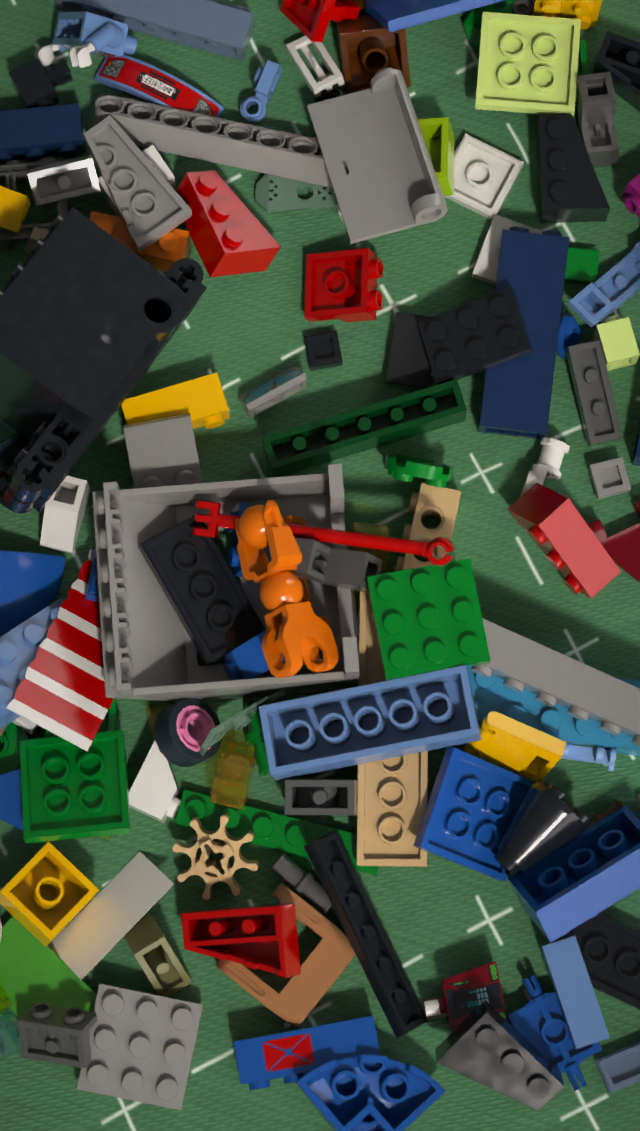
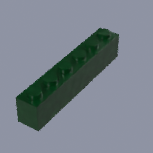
M455 379L262 437L263 449L272 478L463 422L466 419L467 409L458 381Z

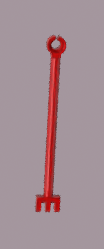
M196 500V507L209 509V513H195L194 521L207 523V528L193 527L192 534L215 538L218 536V527L235 529V519H239L240 516L221 514V502ZM284 522L290 526L295 538L421 555L427 557L434 565L439 566L447 564L454 556L453 554H446L443 558H437L433 553L434 547L438 545L442 546L445 552L455 550L454 544L446 537H437L430 542H422Z

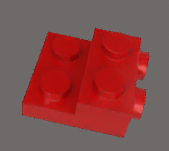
M369 248L306 254L304 318L309 322L341 319L345 323L376 320V311L381 310L383 307L382 294L377 290V279L382 278L384 272L381 259Z

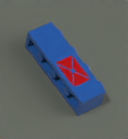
M373 1016L234 1042L241 1085L249 1084V1090L271 1087L270 1079L281 1077L284 1078V1084L296 1082L304 1076V1073H308L331 1060L355 1057L356 1055L381 1056Z

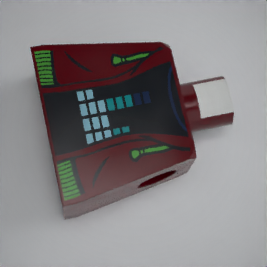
M491 962L442 980L443 995L423 999L426 1019L447 1017L450 1031H454L484 1000L507 1020L496 962Z

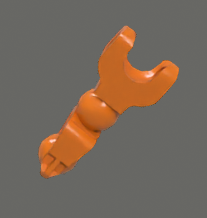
M274 500L267 501L266 506L258 504L248 507L239 519H235V529L239 540L237 550L243 577L246 580H254V583L262 582L259 588L260 600L265 608L271 611L264 616L267 629L261 646L271 674L277 678L292 677L301 669L304 660L307 668L313 672L330 671L338 662V649L331 628L316 616L310 602L301 603L303 585L298 577L291 572L297 570V565L302 561V553L290 526L284 523L279 507ZM269 547L271 554L270 562L263 548ZM318 647L323 652V661L321 660ZM283 655H284L285 661H286V662H285V666H284L283 661H282Z

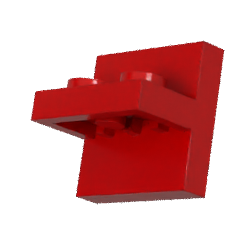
M282 0L279 10L311 42H323L330 20L341 22L343 19L357 20L361 8L353 0Z

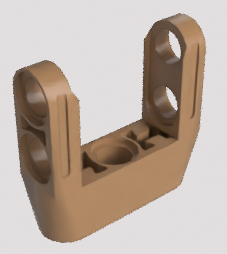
M280 883L272 894L281 904L295 903L296 919L322 939L301 965V974L293 976L278 994L240 963L220 959L215 966L265 1007L298 1029L356 954L348 937L338 927L292 890Z

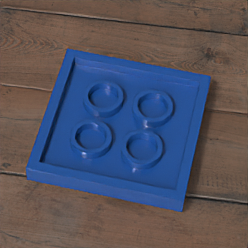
M447 747L413 846L495 880L505 882L508 871L494 859V856L498 852L497 846L527 790L534 781L457 748Z

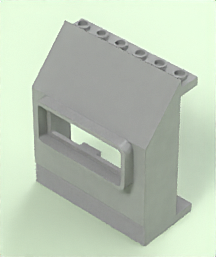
M342 464L328 465V473L122 490L119 489L117 482L103 483L104 491L92 492L105 698L180 701L185 698H195L206 701L268 696L278 690H284L285 694L358 687L359 660L357 637L354 634L351 590L306 579L313 612L316 616L328 617L339 658L333 669L325 672H313L307 668L303 660L301 669L292 677L277 678L268 671L255 679L230 680L224 671V664L198 665L195 645L138 548L140 543L195 515V513L208 514L209 509L196 507V500L221 502V514L231 512V509L238 502H246L251 507L258 504L266 506L267 501L274 500L279 507L283 521L285 517L292 515L305 518L307 526L346 531ZM218 527V531L227 530V528ZM318 541L330 548L347 550V545ZM239 577L240 586L265 629H267L264 616L271 611L266 609L260 600L259 588L262 582L254 583V580H246L244 577ZM319 651L321 660L323 661V652Z

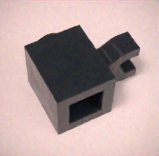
M36 58L9 72L12 85L25 109L55 106L59 103L55 87L73 80L70 74L71 70L65 60L45 71L39 59Z

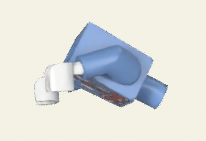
M59 12L52 44L37 48L34 55L35 58L39 59L42 66H46L56 62L54 51L62 53L70 49L69 54L72 67L79 65V67L83 68L92 64L90 54L99 57H122L123 54L132 55L137 47V38L127 34L128 25L90 12Z

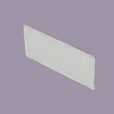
M139 851L48 946L82 980L174 883Z

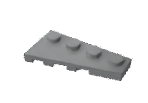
M111 115L84 133V140L138 253H141L192 216L191 208Z

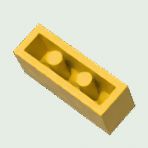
M217 372L125 399L121 404L127 425L190 413L193 429L203 426L206 429H212L225 423L224 420L230 419L228 405Z

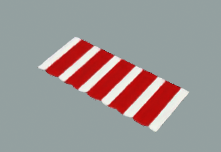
M90 549L88 560L81 566L78 579L71 585L68 598L61 604L57 619L49 626L47 638L39 645L36 658L29 664L25 679L19 683L15 691L14 700L6 707L85 751H88L114 698H105L100 605L98 602L85 599L94 555L93 549Z

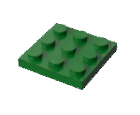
M471 558L448 562L441 566L430 565L367 577L386 681L463 665L470 667L490 663L491 660Z
M123 730L96 733L88 751L61 737L19 741L23 833L26 844L131 833L125 735Z

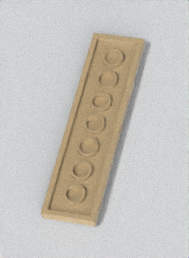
M360 592L359 686L386 681L375 622L371 620L373 610L370 594L367 592ZM428 751L358 764L357 866L427 867V852L413 845L428 804Z

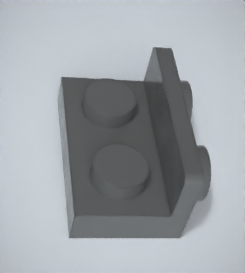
M46 1002L34 1003L18 1019L21 1057L86 1068L91 1062L89 1029L97 1021V1014L84 1011L81 1008L57 1007Z

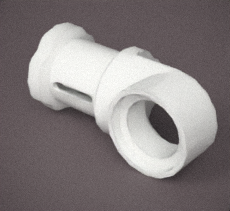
M541 438L540 445L542 450L538 462L532 465L531 471L529 470L520 497L535 483L543 485L545 478L554 480L561 478L562 474L559 469L564 454L569 453V445L557 439Z

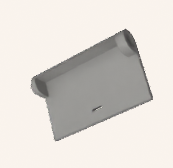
M390 67L376 72L375 76L371 79V88L307 105L350 244L431 223L441 219L448 212L403 74L400 70Z

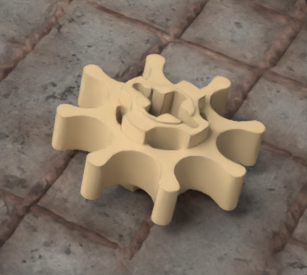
M226 812L220 817V827L215 831L204 829L199 817H194L190 822V826L197 833V842L186 845L176 841L172 848L174 852L187 854L192 861L189 869L179 873L178 881L184 882L191 875L202 877L206 884L202 894L204 900L210 899L212 885L219 881L227 883L233 895H239L242 886L235 880L234 872L239 868H247L255 872L259 867L258 860H248L242 856L240 851L241 845L253 840L254 832L249 830L242 837L231 836L226 829L230 814ZM199 848H200L201 851H202L200 857L198 856V849H199ZM212 850L214 853H223L220 862L217 859L212 861L209 859ZM231 856H234L233 865L230 862Z

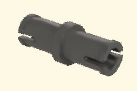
M285 853L271 868L270 871L277 874L295 889L293 891L298 896L301 894L317 907L321 913L325 914L332 906L323 885L314 879L315 874L311 871L309 873L305 872L288 858Z

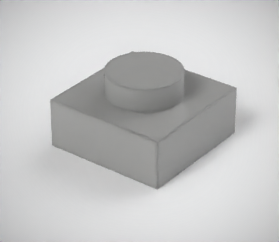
M623 457L589 466L597 500L631 491Z

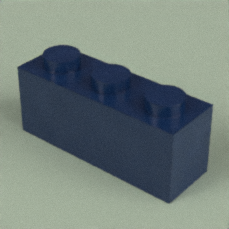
M79 103L0 111V165H5L6 162L17 159L38 161L39 159L46 158V156L54 155L71 158L77 156L78 153L86 152L83 118Z

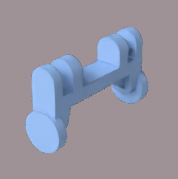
M567 742L561 759L603 764V766L607 767V771L613 772L616 748L608 750L601 746L593 748L570 745V742Z

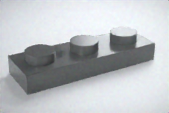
M596 340L568 346L565 350L587 445L591 446L620 440L623 436L601 341Z

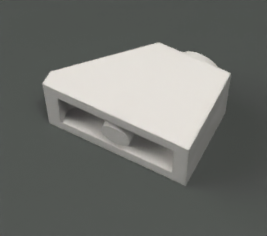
M154 740L129 791V807L165 823L167 816L170 818L175 816L181 799L177 798L179 791L170 764L160 752Z

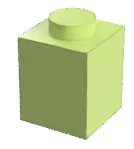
M611 316L603 319L600 324L596 325L593 336L595 341H601L607 371L637 363L640 353L629 317L619 319V316Z

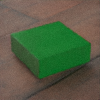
M568 247L564 282L589 285L592 282L594 284L597 281L600 251Z

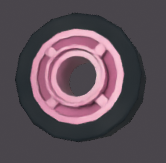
M185 698L165 707L159 713L154 725L155 741L160 752L168 761L179 767H191L212 758L220 749L222 738L209 747L203 757L199 753L210 730L219 725L220 721L217 714L207 703L195 698Z

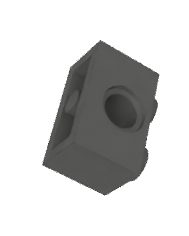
M358 779L285 780V815H357Z

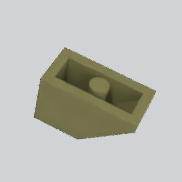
M152 913L141 918L124 936L134 957L158 995L168 997L192 983Z

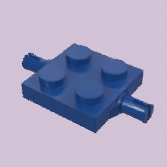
M536 974L532 975L529 978L534 989L528 978L522 980L531 1000L523 1008L507 1015L511 1025L560 1072H566L574 1089L573 1091L579 1090L578 1082L581 1088L588 1084L578 1065L587 1057L601 1051L602 1048L599 1042L574 1049L556 992L544 994Z

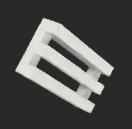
M303 36L286 45L288 55L315 98L321 96V91L324 89L327 92L333 90L332 85L336 83L338 86L345 84L342 73L322 42H311L306 36ZM311 43L332 76L326 77L309 50L308 44ZM298 49L301 50V52L307 59L308 63L310 64L313 71L320 80L319 82L315 81L314 77L312 76L307 66L303 62L302 58L298 54Z

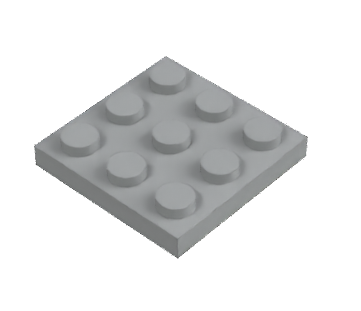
M99 983L93 1010L97 1014V1021L89 1029L91 1062L86 1068H81L77 1089L181 1110L203 1004Z

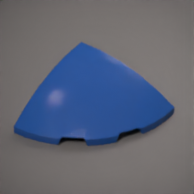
M0 550V637L48 607L52 599H56L65 572V557Z
M356 1055L355 1057L331 1060L314 1068L296 1081L302 1092L334 1131H404L446 1092L436 1080L417 1067L379 1055Z

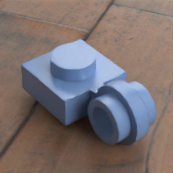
M267 60L265 67L260 66L253 81V84L256 85V95L245 98L240 106L241 115L246 121L257 123L266 116V105L268 100L272 99L283 72L280 64ZM257 104L259 106L258 112L249 114V107Z

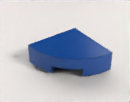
M563 315L557 342L558 356L566 360L568 359L565 348L577 345L583 333L576 319L567 315Z

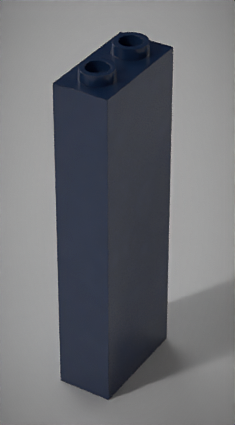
M518 226L510 227L509 230H502L494 293L509 287L515 290L534 352L485 370L478 432L541 439L547 435L569 237H563L562 233L558 231L546 230L542 234L529 233V229Z

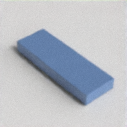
M576 936L540 947L574 1049L610 1038Z

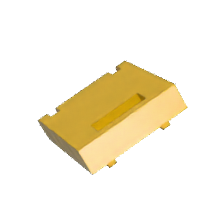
M491 711L479 724L482 740L465 743L464 751L531 781H538L540 778L543 779L562 758L567 742L501 713Z

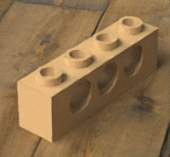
M421 483L420 492L413 491L409 511L415 512L412 525H405L402 539L430 542L437 537H446L451 540L461 491ZM432 515L439 519L440 525L435 529H427L422 525L421 520L425 516ZM438 545L433 549V553L437 558H443L448 554L442 546ZM406 553L405 557L398 556L395 572L434 564L430 561L421 562L415 558L414 554Z

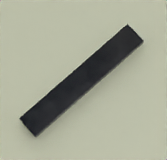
M336 830L304 845L395 1037L403 1036L427 1022L428 1020Z

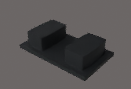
M396 312L386 383L420 388L429 387L432 369L418 322L431 318L430 316Z

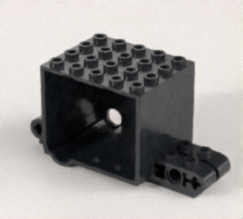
M74 207L65 217L59 214L55 218L44 240L40 238L35 243L24 265L20 263L8 278L9 283L4 290L0 288V420L30 441L28 446L25 445L7 471L11 479L3 493L6 507L18 514L27 513L32 508L38 512L41 511L135 385L147 373L154 360L189 316L207 288L201 283L203 280L202 267L195 260L182 258L175 262L167 273L163 270L158 271Z

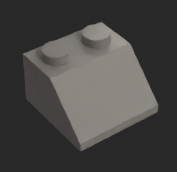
M190 413L123 425L134 488L203 483Z

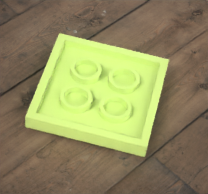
M483 12L475 109L574 116L581 19Z

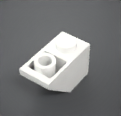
M66 476L47 501L44 508L40 546L73 554L91 491L87 480Z

